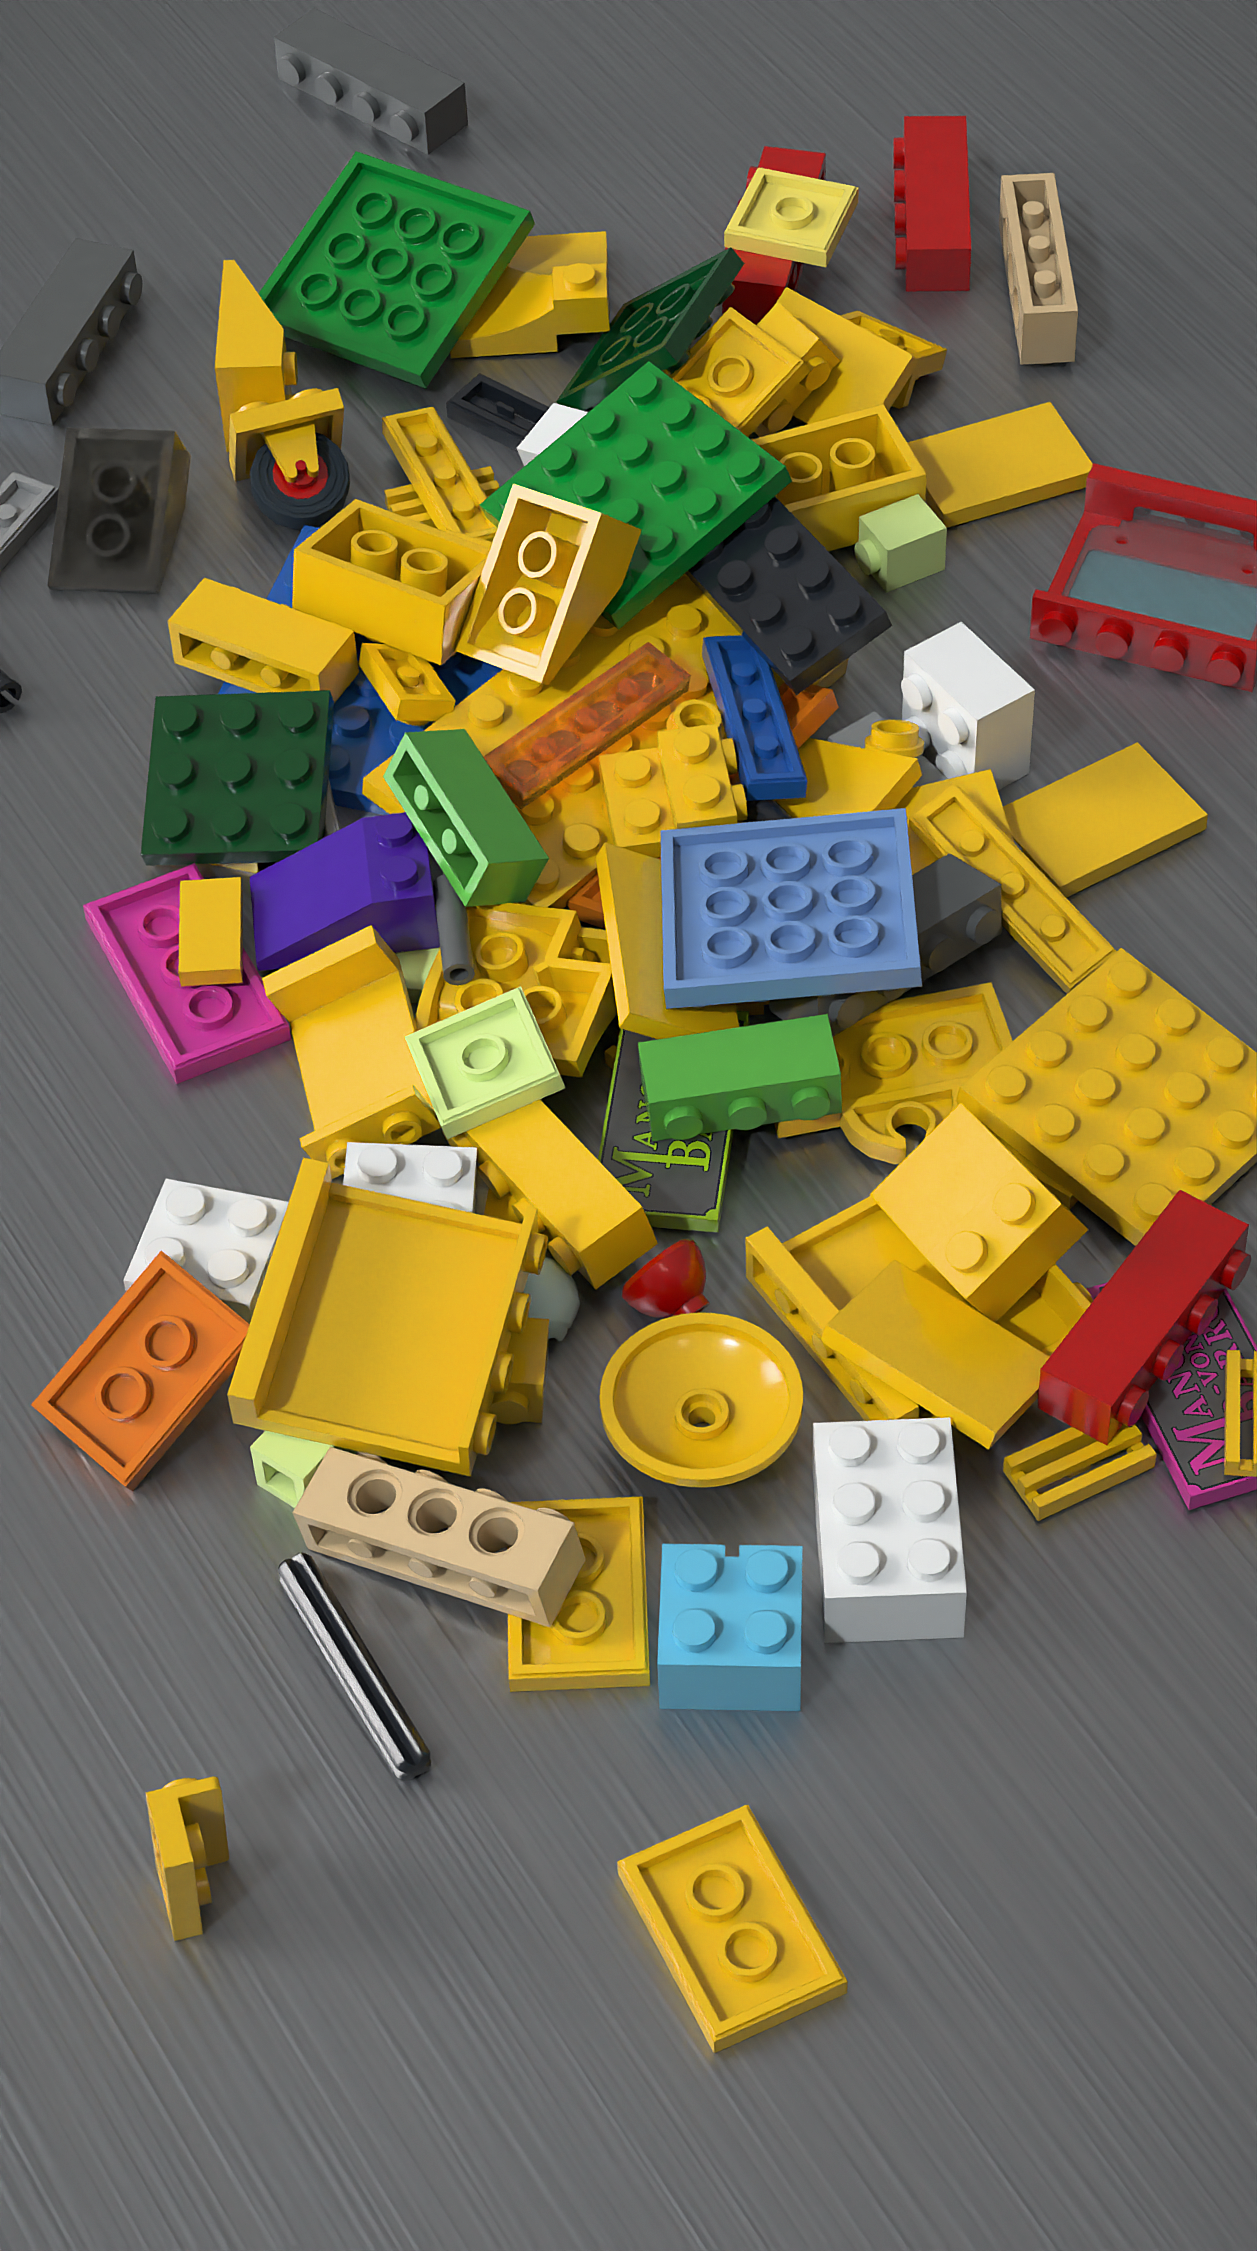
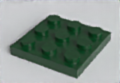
M730 247L624 303L611 321L610 331L602 334L556 402L559 405L582 411L588 408L593 409L648 361L666 375L677 371L689 359L691 353L688 347L693 340L700 337L713 323L710 315L715 307L722 304L735 290L732 282L745 263Z
M330 690L156 696L141 845V857L146 866L190 865L194 863L279 862L323 839L325 834L334 700Z

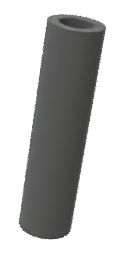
M442 874L434 880L433 889L443 977L449 984L463 985L470 982L475 975L467 907L464 906L445 874Z

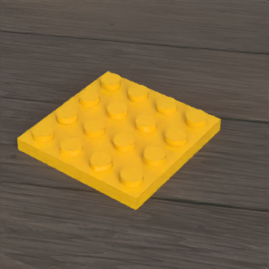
M1123 948L1114 953L963 1083L959 1088L956 1098L958 1104L962 1103L984 1125L1061 1187L1073 1194L1076 1199L1135 1246L1179 1190L1211 1205L1257 1162V1052Z

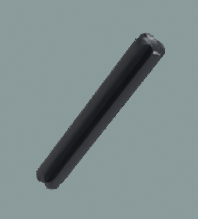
M303 1552L296 1554L292 1559H285L278 1567L280 1583L395 1775L403 1781H410L417 1775L425 1773L431 1767L430 1750L312 1556Z

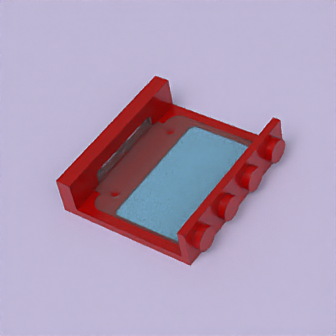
M1093 463L1086 481L1084 513L1049 590L1046 592L1036 589L1032 596L1030 639L1253 692L1257 682V501Z

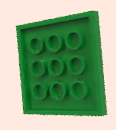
M356 151L258 294L284 329L285 337L426 389L534 227L535 222L530 210Z
M648 361L479 505L486 518L498 528L512 486L516 484L603 513L641 529L642 531L623 584L601 613L605 619L619 630L790 484L792 479L785 465Z

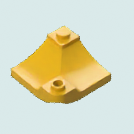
M606 231L527 236L451 350V358L558 352L557 335L610 331Z
M515 903L467 907L475 972L474 978L463 985H452L446 982L443 977L441 951L439 948L419 999L415 1016L418 1031L521 986L559 1074L582 1077L598 1041L610 1022L618 1014L606 930L581 927L577 911Z

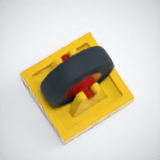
M317 388L307 389L297 393L289 400L272 404L263 401L253 402L243 406L238 412L230 414L229 464L234 480L236 482L250 478L252 496L259 509L278 525L294 530L302 529L304 525L318 527L333 518L345 504L350 489L348 463L341 452L344 405L338 388L326 391Z

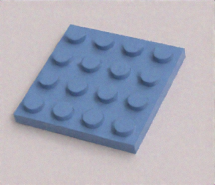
M906 808L660 830L663 981L666 1009L700 1008L718 1004L752 1001L766 1002L775 999L831 996L843 993L877 990L892 991L899 988L922 987Z

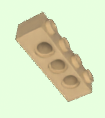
M1055 174L1001 175L999 231L1020 364L1075 362L1078 307Z
M333 1447L328 1449L292 1512L309 1550L547 1627H551L586 1560L574 1522H571L563 1514L553 1509L538 1508L535 1511L510 1503L500 1494L488 1489L481 1488L474 1492L449 1484L439 1475L427 1470H417L413 1473L388 1465L376 1455L363 1452L352 1454ZM387 1509L386 1511H384V1512H382V1513L376 1514L377 1512H379V1511H381V1510ZM443 1528H448L443 1532L435 1533ZM510 1547L506 1551L495 1553L501 1548Z

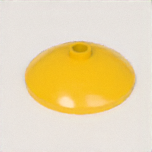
M687 1313L661 1319L642 1328L617 1349L602 1376L599 1395L600 1413L603 1427L613 1447L629 1464L639 1471L657 1480L678 1486L717 1487L732 1484L759 1473L785 1452L794 1439L802 1418V1380L789 1352L776 1338L762 1328L729 1315ZM701 1422L710 1424L707 1427H696L693 1425Z

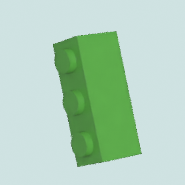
M465 729L405 732L383 778L464 906L474 907L526 902L549 857Z
M828 1014L638 1042L641 1082L652 1141L672 1138L684 1140L695 1137L698 1134L731 1129L750 1130L764 1124L797 1119L815 1120L825 1115L842 1113L841 1072Z

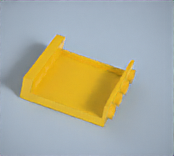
M303 1157L227 1393L233 1423L471 1477L477 1453L488 1455L494 1439L497 1415L489 1413L494 1393L505 1394L510 1383L514 1354L506 1353L511 1334L512 1332L522 1334L527 1323L531 1295L523 1292L529 1273L540 1274L546 1255L548 1236L538 1233L537 1208L527 1206L524 1220L521 1224L332 1183L329 1163Z
M871 1196L783 1243L779 1241L768 1226L745 1238L746 1278L865 1421L939 1418L820 1341L825 1325L894 1259L981 1313L924 1257ZM1055 1263L996 1323L1050 1357L1093 1302V1299L1081 1283H1072Z

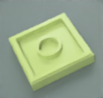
M521 986L405 1036V1040L447 1139L565 1089V1085Z

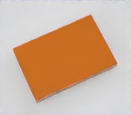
M160 1251L34 1400L31 1406L122 1485L134 1491L236 1369L250 1324L163 1251Z

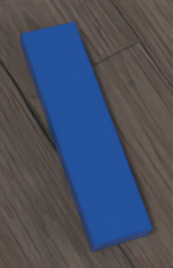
M742 635L704 637L702 657L718 710L721 714L727 739L732 738L734 743L737 772L744 788L746 801L806 798L807 777L771 667Z

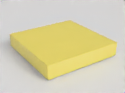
M757 168L724 232V247H732V249L827 267L858 204L859 187Z

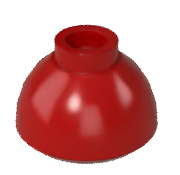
M691 1239L679 1240L650 1260L624 1284L622 1298L638 1312L653 1318L665 1319L681 1314L701 1313L710 1302L703 1295L707 1277L706 1267L701 1250L696 1242Z

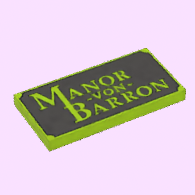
M737 1011L739 1027L750 1026L749 1011ZM620 1028L598 1160L640 1203L651 1227L719 1232L734 1129L698 1134L695 1137L684 1140L672 1138L652 1141L641 1082L638 1042L658 1039Z

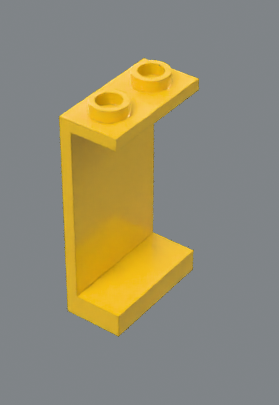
M372 925L262 978L267 998L290 1023L315 1131L299 1138L301 1148L311 1159L329 1163L331 1179L344 1174L347 1142L409 1145L419 1138L442 1128L405 1040V1036L418 1031L400 960Z

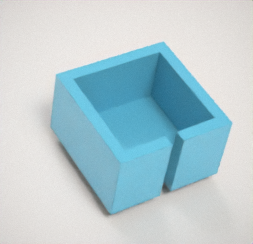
M662 1544L657 1660L659 1709L801 1711L803 1546L739 1545V1557H726L725 1545Z

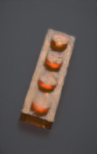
M647 642L484 756V759L512 802L522 810L688 692L691 675L655 646Z

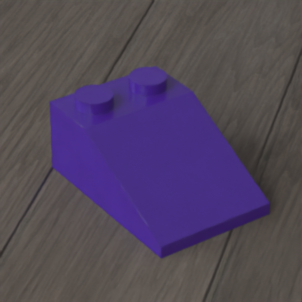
M406 812L361 818L249 877L258 971L284 968L370 925L374 927L394 953L440 947L429 849Z

